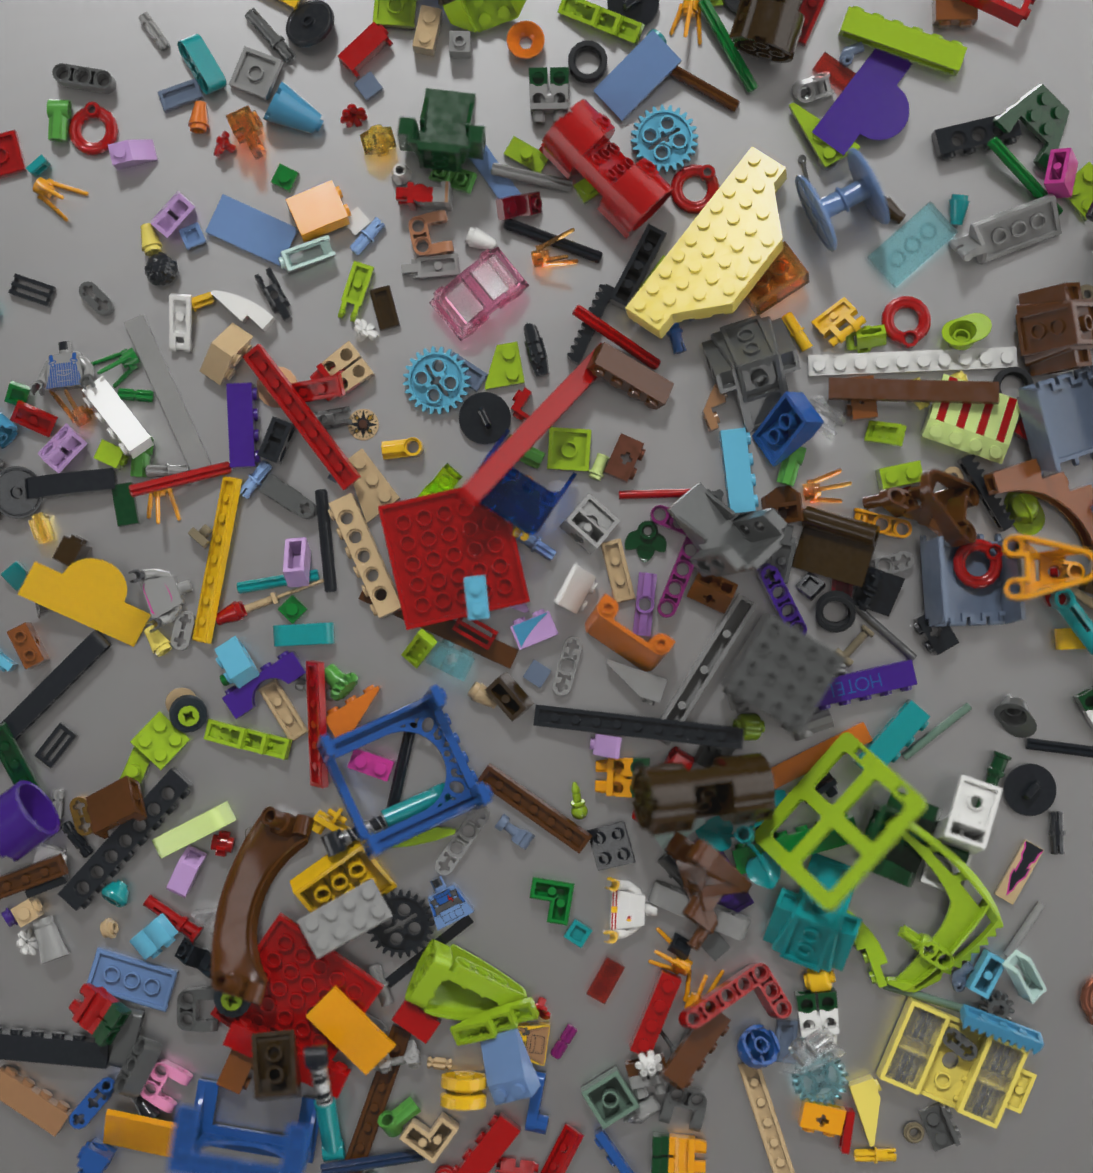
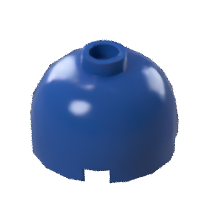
M752 1025L742 1032L737 1041V1053L740 1060L746 1066L754 1069H763L777 1060V1055L780 1052L778 1038L773 1031L762 1028L764 1027L763 1025Z

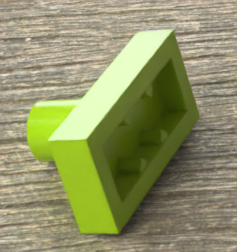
M513 136L504 152L505 157L534 172L542 173L549 161L540 150Z
M869 420L864 441L902 447L907 426Z
M421 629L401 655L415 668H418L437 644V641L431 633Z
M133 747L120 779L129 776L139 781L141 786L151 761Z

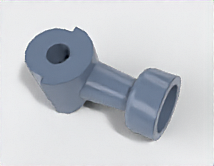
M503 814L495 828L499 831L503 829L512 836L511 840L526 850L535 835L527 829H519L509 823L510 818Z

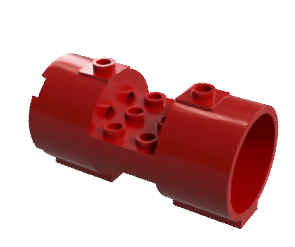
M582 99L570 108L571 111L560 117L542 139L543 143L539 150L567 179L579 172L603 196L597 209L627 239L662 207L674 189L661 177L651 161L643 158L634 164L630 158L625 157L620 152V148L610 141L615 132V127L611 124L610 119L598 113L586 99Z

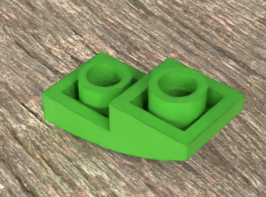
M462 169L461 173L432 170L429 176V180L441 184V181H450L452 189L467 194L471 193L477 178L475 172Z

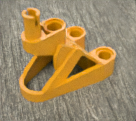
M1025 534L1010 535L1002 544L1001 549L1004 556L1010 559H1024V577L1011 578L1003 587V594L1010 601H1027L1066 588L1079 586L1093 579V570L1089 576L1083 578L1085 569L1082 564L1065 561L1066 556L1084 554L1091 559L1093 564V552L1088 549ZM1015 542L1018 544L1019 550L1011 552L1007 544ZM1029 543L1056 548L1057 550L1038 552ZM1035 560H1039V581H1036ZM1049 568H1057L1059 576L1056 578L1051 577L1048 573ZM1012 584L1018 585L1020 593L1017 595L1011 594L1009 586Z

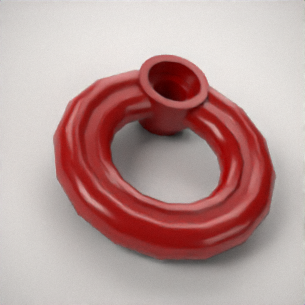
M89 102L84 108L75 113L70 121L68 131L70 140L76 149L84 154L98 155L109 150L108 144L115 143L118 135V126L111 112L100 107L96 102ZM91 107L96 108L93 113H89V109ZM88 119H99L105 125V135L99 142H88L82 136V125Z
M689 165L681 168L671 181V187L674 189L671 197L679 209L687 213L699 214L720 187L713 166ZM710 170L711 175L706 176L703 171ZM699 177L702 182L706 183L707 193L702 200L690 201L684 196L682 191L683 184L688 178Z
M900 296L891 300L885 306L881 324H884L886 335L892 341L902 344L906 348H913L918 341L927 335L931 326V315L928 307L921 300L912 296ZM909 308L916 312L919 322L913 331L902 332L895 326L894 316L900 309ZM910 337L913 342L907 343L905 339Z
M976 539L974 543L960 546L953 558V570L957 579L965 586L973 589H982L992 585L999 578L1002 571V547L983 539ZM991 549L996 551L995 556L990 555ZM976 551L983 552L986 558L990 560L989 570L982 576L971 575L966 569L965 561L967 557Z

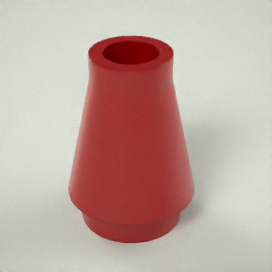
M234 601L217 613V624L220 626L243 620L247 616L244 604L241 601Z

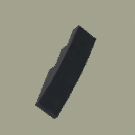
M113 468L27 478L29 499L115 490Z

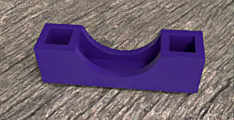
M287 650L277 657L279 660L274 664L268 662L260 668V675L241 688H237L234 685L225 691L226 696L222 699L235 719L240 718L256 707L255 694L258 687L264 681L276 678L291 684L306 674V668L295 651L289 653Z

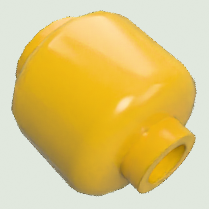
M807 968L806 973L803 974L806 989H810L815 994L817 992L830 991L833 986L832 983L836 982L834 970L828 972L820 969L817 972Z

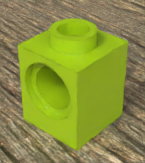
M102 439L94 459L121 470L122 467L126 466L129 456L128 454L125 455L119 446Z

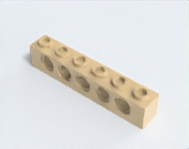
M350 493L328 503L331 508L328 510L332 521L336 520L339 526L336 531L340 539H344L347 547H345L346 554L349 559L353 558L356 564L353 567L354 572L358 578L361 577L363 580L362 590L366 597L370 596L373 604L370 607L374 616L378 615L379 618L383 619L401 611L398 592L355 496ZM346 514H352L353 516L350 524L343 523V517ZM354 533L361 534L360 542H352L351 537ZM367 551L370 554V558L367 562L363 563L360 561V555L362 552ZM376 570L378 572L377 580L369 581L368 574ZM384 589L387 592V596L384 600L379 601L377 599V592Z

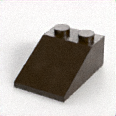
M294 1029L251 1034L254 1099L264 1102L302 1098L301 1074Z

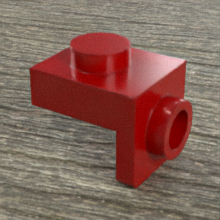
M524 388L523 391L518 390L512 399L515 401L511 407V410L514 412L512 415L521 422L530 417L522 411V408L532 395V392L527 388Z

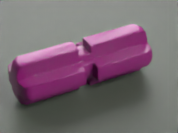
M567 1025L560 1036L561 1039L552 1048L550 1054L554 1058H561L568 1047L567 1044H570L576 1035L577 1029L573 1025Z

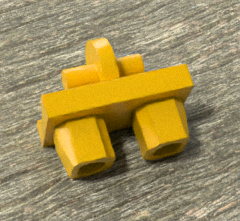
M340 807L336 812L329 808L327 813L320 809L313 818L315 821L312 831L321 835L325 828L331 831L338 829L347 830V828H350L345 825L347 818L341 815L344 809Z

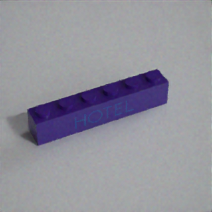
M911 659L835 676L819 702L818 710L831 708L830 704L839 703V706L851 704V699L859 698V701L872 699L871 695L879 693L880 697L890 695L892 690L899 688L900 692L912 690V685L917 684L913 662Z

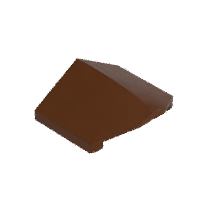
M791 486L776 487L769 494L761 498L762 510L773 508L787 525L804 521L801 493Z

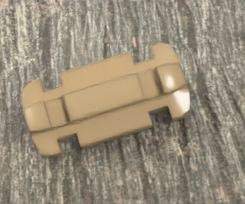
M430 1056L427 1059V1068L433 1067V1069L445 1070L446 1068L450 1071L453 1061L451 1058L446 1060V1058H431Z

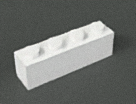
M103 376L94 381L96 384L94 388L89 384L86 390L82 389L85 396L83 398L84 403L89 409L94 408L96 411L95 417L101 424L105 423L108 426L106 429L113 440L115 438L119 440L120 444L118 446L125 455L129 453L134 459L154 445L149 434Z

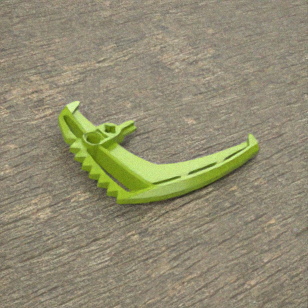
M898 815L885 820L883 823L887 828ZM913 823L908 829L927 841L929 845L921 844L907 831H905L902 837L931 867L950 899L947 914L933 937L924 933L918 934L906 925L899 928L898 935L912 944V949L919 954L897 977H885V980L893 987L915 993L940 981L943 973L951 975L953 967H962V961H971V953L979 954L980 945H989L987 937H995L996 928H1003L1004 926L993 898L977 875L947 846ZM941 852L960 872L951 874L933 853ZM969 880L983 898L979 905L976 904L961 885V881ZM986 914L991 921L990 924L972 943L953 957L956 950L969 937ZM942 955H945L943 959L939 960Z

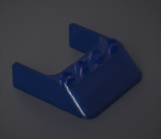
M509 429L505 430L484 458L477 471L503 445L510 433ZM512 467L479 503L525 533L534 535L542 528L577 474L573 472L559 492H552Z

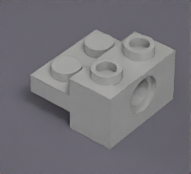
M588 493L559 527L591 554L608 537L620 520Z

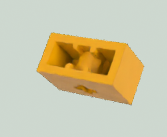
M803 1097L797 1122L802 1127V1130L814 1133L817 1130L822 1131V1134L828 1137L841 1136L846 1109L844 1106ZM824 1115L826 1120L822 1119L821 1122H819L817 1118H821V1116Z

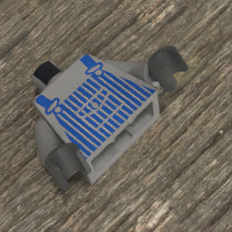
M70 341L58 342L59 354L48 356V361L45 362L37 381L30 385L32 394L35 395L39 390L41 396L45 395V387L51 391L77 388L86 390V387L90 384L94 388L96 386L93 381L95 367L83 354L72 352Z

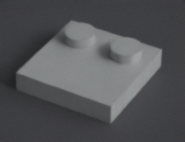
M244 46L229 85L235 89L268 100L284 62L281 59Z

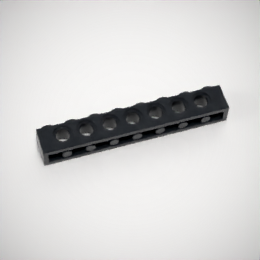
M175 767L171 768L143 799L147 818L144 819L146 828L140 830L137 827L138 820L134 818L120 824L62 888L58 895L75 911L81 908L86 909L93 901L91 899L92 895L95 892L99 894L107 885L105 881L110 876L113 878L121 870L119 865L123 861L127 863L134 856L135 852L133 850L138 845L140 847L144 845L149 839L147 834L152 829L156 831L162 825L163 821L161 819L166 814L170 815L178 807L175 803L180 798L184 800L190 794L191 790L189 788L193 784ZM166 788H171L174 791L172 799L165 796ZM153 803L158 804L160 807V812L157 815L151 812V805ZM124 835L131 837L132 843L130 846L123 843ZM110 850L117 853L118 858L116 861L110 860L108 856ZM96 866H100L103 869L102 877L95 874ZM81 882H86L89 885L88 892L81 890Z

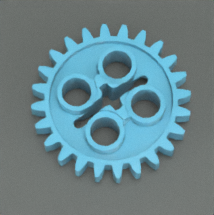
M662 104L659 111L653 106L652 113L645 110V118L640 115L638 117L640 124L634 123L633 127L637 131H631V135L636 137L631 139L630 142L636 145L632 148V152H639L636 160L646 158L657 167L658 172H660L661 168H664L666 174L669 168L676 172V165L684 168L683 160L689 163L691 159L688 155L694 156L695 151L692 148L698 146V143L693 141L698 139V135L692 134L696 131L697 127H690L693 119H685L687 112L680 115L679 107L675 112L672 111V105L668 107V110H665ZM663 121H670L673 127L665 129L661 123ZM675 129H680L679 132H676L673 135L669 136ZM651 132L656 138L649 141L645 139L644 135ZM661 136H663L664 138L669 136L668 142H660ZM675 138H682L684 145L676 146L673 140ZM659 143L654 149L649 150L650 146ZM663 149L667 152V156L660 158L656 155V151Z
M433 346L430 353L427 348H424V355L417 352L416 356L418 359L410 358L413 365L406 366L410 372L403 374L404 377L408 378V381L404 382L403 385L409 386L405 393H412L409 401L416 399L415 407L422 404L423 412L430 408V414H434L435 409H437L438 414H442L443 408L447 413L451 412L450 405L455 409L458 408L456 401L463 403L464 400L461 395L469 394L464 390L465 387H471L470 384L466 383V380L470 379L471 376L465 375L469 367H462L465 360L458 361V353L451 356L452 349L444 353V347H440L437 352L436 347ZM437 360H441L444 363V368L440 372L435 369L434 364ZM426 365H429V367H430V369H431V371H432V373L434 374L435 377H439V376L441 377V379L439 380V383H440L441 386L448 392V396H446V395L444 394V392H443V390H442V388H441V386H440L439 384H434V383H433V381L435 380V378H434V376L426 369ZM421 372L427 375V381L424 384L418 380V375ZM449 377H453L456 380V386L453 389L447 386V379ZM433 389L439 392V399L437 401L432 400L430 397V392Z

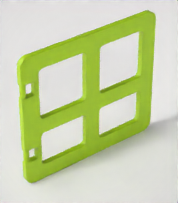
M845 732L838 737L776 807L772 819L764 821L754 832V840L826 911L831 912L838 908L927 807V802L851 733ZM859 749L865 753L861 759L855 755ZM844 754H849L863 767V772L834 804H830L815 790V787ZM879 781L904 803L905 808L877 840L871 842L846 819V814L873 783ZM902 786L908 791L904 797L897 792ZM806 801L821 816V819L793 851L788 852L773 838V834L798 805ZM835 829L861 853V857L835 887L828 891L803 867V862L823 839Z

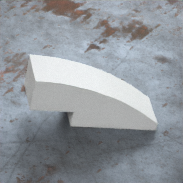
M213 290L211 292L216 299L244 324L249 319H252L266 332L276 321L264 308L246 298L224 291Z

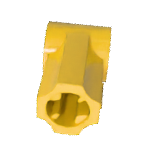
M415 437L381 442L383 460L419 457L424 451V445ZM412 442H417L419 445V449L415 453L409 451V445Z

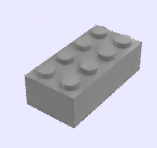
M370 879L298 919L297 923L318 960L388 921L393 915L374 880Z

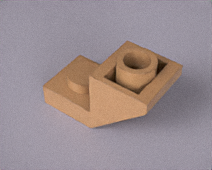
M716 383L713 385L702 411L709 432L717 430L720 423L717 412H712V409L725 404V398L728 397L727 392L720 394Z

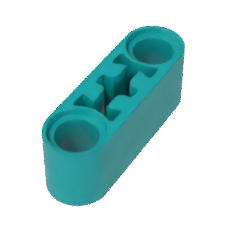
M194 34L178 41L177 45L181 56L206 95L226 87L227 83L223 72L199 34Z
M334 622L273 626L274 647L335 643Z

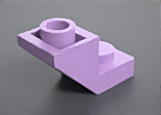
M188 845L180 857L166 889L185 898L195 883L196 874L207 858V853Z

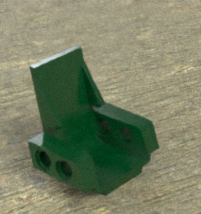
M426 88L420 116V131L415 118L402 116L399 118L397 137L400 150L414 152L419 159L420 168L461 173L462 164L465 163L466 158L483 160L486 145L485 126L472 125L476 94Z
M897 791L902 797L905 796L904 793ZM891 793L886 805L878 806L875 804L863 835L871 842L876 841L886 829L883 824L884 821L899 815L905 808L904 803ZM927 803L926 809L914 823L932 835L943 809ZM901 836L870 872L904 886L912 887L922 857L912 846H903L905 839Z

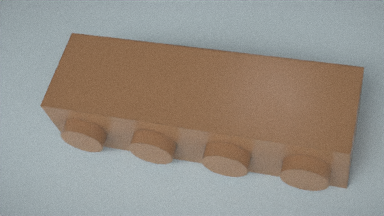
M3 1065L0 1068V1101L55 1137L62 1130L73 1112L70 1109V1105L65 1101H58L53 1098V1094L46 1089L41 1090L35 1086V1082L28 1077L23 1078L17 1074L18 1071L14 1067Z

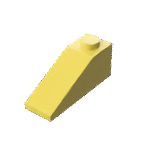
M869 1074L847 1082L867 1142L872 1147L875 1146L880 1106L879 1092L882 1090L878 1079H874Z

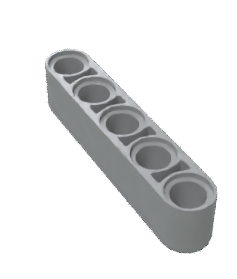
M656 880L648 901L686 918L682 911L689 902L687 892L664 881ZM717 904L714 908L718 919V926L715 931L737 940H744L752 920L743 914Z

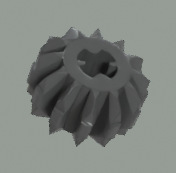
M996 990L994 995L991 993L988 999L982 996L981 1000L984 1004L978 1005L979 1009L1012 1021V1018L1008 1014L1015 1013L1014 1009L1009 1008L1014 1004L1013 1001L1008 1000L1009 996L1006 993L1001 996V992ZM997 1006L1000 1010L998 1012L994 1011L993 1007Z

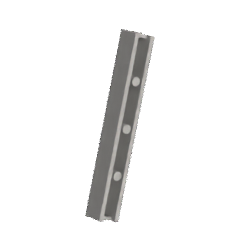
M738 593L660 719L686 720L757 604ZM659 740L667 746L671 744V741Z

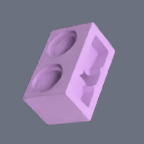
M177 191L150 222L168 238L195 206L182 193Z
M66 423L38 452V455L59 474L88 443Z

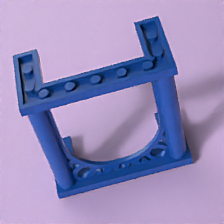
M438 684L430 687L420 700L336 738L330 739L328 734L321 736L316 744L369 860L378 857L383 851L470 810L483 808L492 801L493 793L489 785H485L484 782L476 784L478 782L477 775L474 770L470 771L467 764L469 762L468 756L465 751L461 752L458 745L460 739L457 733L452 732L449 726L451 725V720L448 714L442 711V708L447 704L445 700L448 698L444 689L439 688ZM426 718H431L434 723L430 732H424L422 729V723ZM419 719L417 728H412L410 723H415V720ZM437 728L439 730L438 736H441L440 740H436L433 736ZM396 732H410L425 737L436 746L444 760L446 780L441 795L427 810L376 834L374 832L369 834L335 759ZM445 751H448L450 753L449 757H446L444 755ZM456 769L455 773L460 777H453L451 770ZM454 781L460 782L464 786V791L461 793L453 792L449 787L450 783ZM449 794L451 797L456 799L452 801L450 798V800L446 802L445 795Z
M202 1078L198 1080L194 1106L178 1105L167 1172L303 1173L307 1163H313L319 1131L314 1105L315 1097H302L298 1123L289 1122L286 1135L215 1124L214 1117L220 1086L214 1080ZM211 1146L282 1158L281 1166L201 1153V1150Z

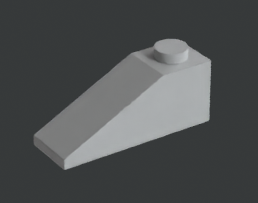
M607 659L606 663L640 697H643L642 702L654 705L655 702L660 703L668 679Z

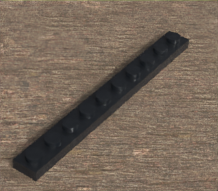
M536 705L533 723L534 726L740 750H743L745 728L544 705Z

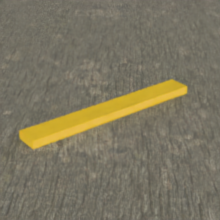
M226 476L222 478L192 636L193 641L208 644L212 642L242 479Z

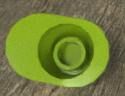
M971 313L947 322L942 328V337L950 348L960 351L967 350L975 342L988 336L992 329V323L988 316L982 313Z
M1008 492L1004 499V505L1007 506L1005 508L1006 512L1011 513L1009 516L1010 520L1015 519L1014 527L1018 532L1025 535L1037 534L1045 524V514L1037 497L1020 492Z

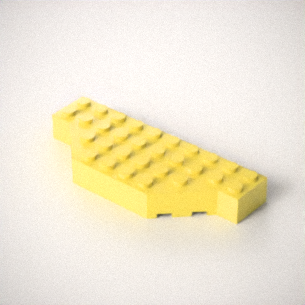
M751 147L625 307L628 318L662 340L674 323L693 318L695 320L708 318L716 314L725 313L726 315L734 313L784 249L775 194L787 180L786 167L756 148Z

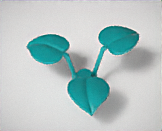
M775 790L776 807L787 796L784 790ZM715 816L708 819L705 824L695 830L699 839L707 842L719 852L726 851L731 847V838L736 837L739 842L748 844L757 856L751 858L747 863L746 873L753 883L770 890L777 885L781 875V866L766 851L760 855L759 851L752 844L755 839L753 829L764 821L751 824L749 827L740 826L732 834L733 825H731V822L722 820L720 816Z

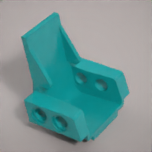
M816 853L812 855L807 871L830 891L852 867ZM800 887L798 894L782 888L763 940L772 944V950L780 952L779 957L819 972L822 969L830 972L832 968L842 971L862 922L861 918L846 913L854 890L836 910L829 912L818 904L802 887Z

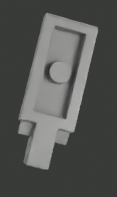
M458 253L416 257V259H411L412 264L401 265L402 275L413 274V279L460 275Z

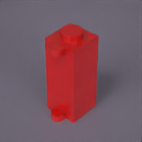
M373 22L338 55L339 61L353 76L358 78L360 76L358 72L386 45L390 47L393 45L387 36L389 32L383 25L380 24L378 26Z

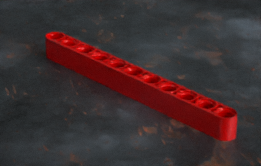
M595 349L456 493L455 496L470 510L490 492L598 378L592 374V371L587 369Z

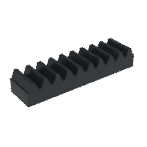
M600 284V292L595 294L597 300H592L593 307H589L588 311L601 319L614 287L608 284ZM584 322L581 324L583 330H578L577 335L580 338L575 337L574 343L576 345H571L570 350L573 353H567V358L570 362L577 366L580 365L595 333V330Z
M968 454L957 460L969 482L978 490L981 502L999 531L1003 532L1011 528L1015 519L1009 520L1008 517L1011 513H1004V509L1007 506L999 505L1002 498H995L996 494H988L984 478L982 477V473L985 470H978L977 467L980 462H973L976 456Z

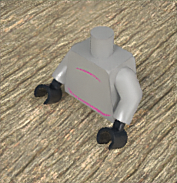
M135 569L128 573L136 574V580H131L130 582H139L152 617L145 625L148 623L154 625V628L149 631L150 633L155 632L159 627L173 622L182 611V605L185 604L183 595L193 591L190 580L179 583L177 577L171 576L168 571L159 569L140 571Z

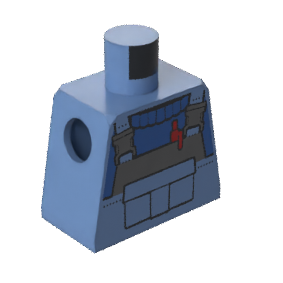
M442 876L430 881L435 892L428 896V901L438 930L474 912L473 906L455 882L446 886Z

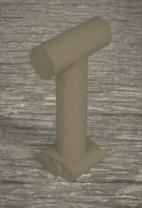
M864 624L861 626L862 631L844 651L839 648L834 651L846 658L844 664L848 668L854 662L850 656L868 636L871 638L874 636V632Z

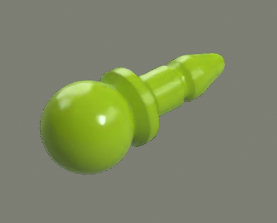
M573 782L571 789L573 793L571 814L575 819L581 820L587 816L588 809L584 805L585 800L581 799L579 786L576 782Z

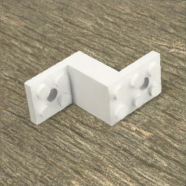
M961 775L949 815L936 823L933 836L943 844L969 852V858L966 863L969 867L972 855L986 849L1003 788ZM975 796L980 799L981 805L979 808H974L971 805L970 800L972 797ZM933 853L941 863H947L950 866L951 874L960 872L949 859ZM925 861L919 882L946 891L937 875ZM965 880L960 882L962 886H964Z

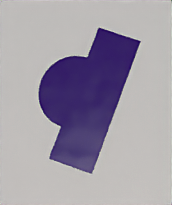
M875 48L812 133L843 156L860 134L873 140H885L896 136L905 127L909 118L907 97L897 84L912 66V63L907 59Z

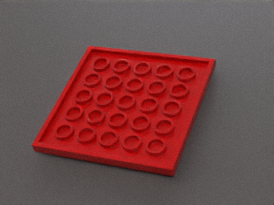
M502 479L472 510L455 496L461 487L378 506L406 630L468 616L464 577L486 575L489 611L530 602L516 538L513 536L514 529Z
M280 913L258 944L260 961L268 978L261 1005L252 1003L248 1011L242 1016L249 1018L252 1023L258 1026L268 1027L271 1032L294 1029L296 1044L301 1043L306 1046L326 1044L329 1059L332 1060L339 1049L305 1017L307 1013L336 985L365 1014L384 985L335 950L317 960L299 925L283 913ZM216 1006L210 1013V1015L229 1028L235 1019L221 1014Z

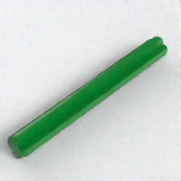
M700 0L698 6L747 92L754 91L758 88V84L738 49L734 47V42L729 38L730 35L710 0Z
M993 137L988 142V147L1036 199L1049 195L998 137ZM1057 203L1058 214L1060 216V214H1062L1063 209Z

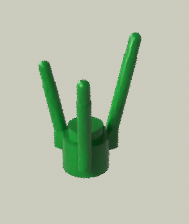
M126 348L121 352L91 362L94 366L119 357V360L97 371L99 375L121 363L124 368L129 367L113 384V388L122 383L132 371L138 369L137 364L141 361L133 348L128 350Z

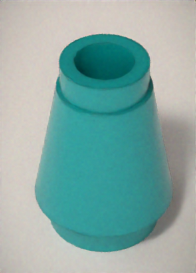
M952 194L951 199H949L950 224L963 225L970 203L968 195Z

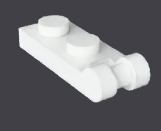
M172 293L169 295L170 351L184 350V352H192V295ZM177 337H184V342L178 341Z

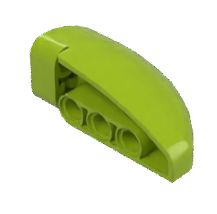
M435 939L428 943L422 953L405 995L406 1001L423 1008L427 1014L461 1021L489 1009L527 998L525 989L497 968L455 944L448 946Z

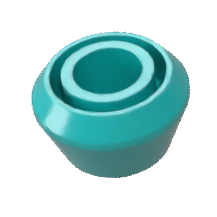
M119 880L111 882L101 890L102 897L114 906H126L129 897L128 886Z

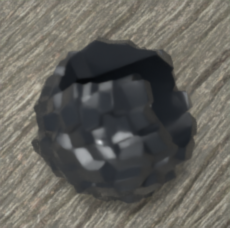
M159 252L148 258L144 270L150 283L156 286H165L175 279L178 266L177 262L173 261L167 254Z

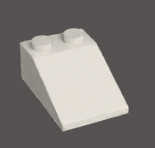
M574 564L554 603L574 614H577L578 611L583 612L588 602L584 600L588 592L592 594L598 584L594 581L596 577Z

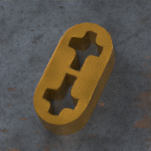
M78 796L70 802V812L77 833L87 836L93 833L91 827L88 828V832H86V829L81 828V825L84 824L82 817L85 818L86 823L91 824L90 815L87 812L86 797ZM77 800L85 804V807L82 808L83 815L80 809L75 808V805L78 804Z

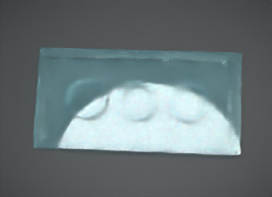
M930 201L867 258L891 285L896 288L955 236L958 231Z

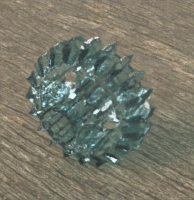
M813 1050V1057H810L809 1053H805L807 1060L804 1061L802 1058H799L798 1060L802 1065H794V1069L799 1072L791 1074L796 1079L792 1081V1085L798 1086L794 1090L795 1093H801L799 1097L801 1101L807 1098L810 1103L814 1101V1103L819 1105L822 1102L823 1105L827 1106V1101L830 1100L831 1104L834 1105L835 1101L833 1098L837 1097V1099L841 1100L842 1097L839 1092L846 1093L847 1091L842 1085L849 1084L848 1080L843 1079L848 1076V1072L843 1071L846 1068L845 1064H839L841 1059L839 1057L834 1058L832 1052L826 1057L825 1050H821L820 1056H818L816 1050ZM824 1063L817 1070L808 1069L814 1064ZM830 1065L836 1071V1082L828 1078ZM804 1075L812 1080L810 1092L804 1087ZM822 1075L825 1080L818 1083L815 1077ZM827 1087L831 1089L827 1093L817 1094L823 1088Z

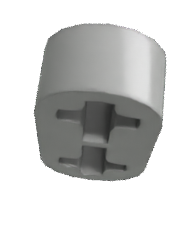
M189 611L180 612L175 619L171 644L177 650H185L191 644L196 618ZM187 614L191 623H187L184 630V622L181 621V617H185ZM184 632L183 639L186 640V644H182L180 647L179 643L176 642V638H180L181 633Z

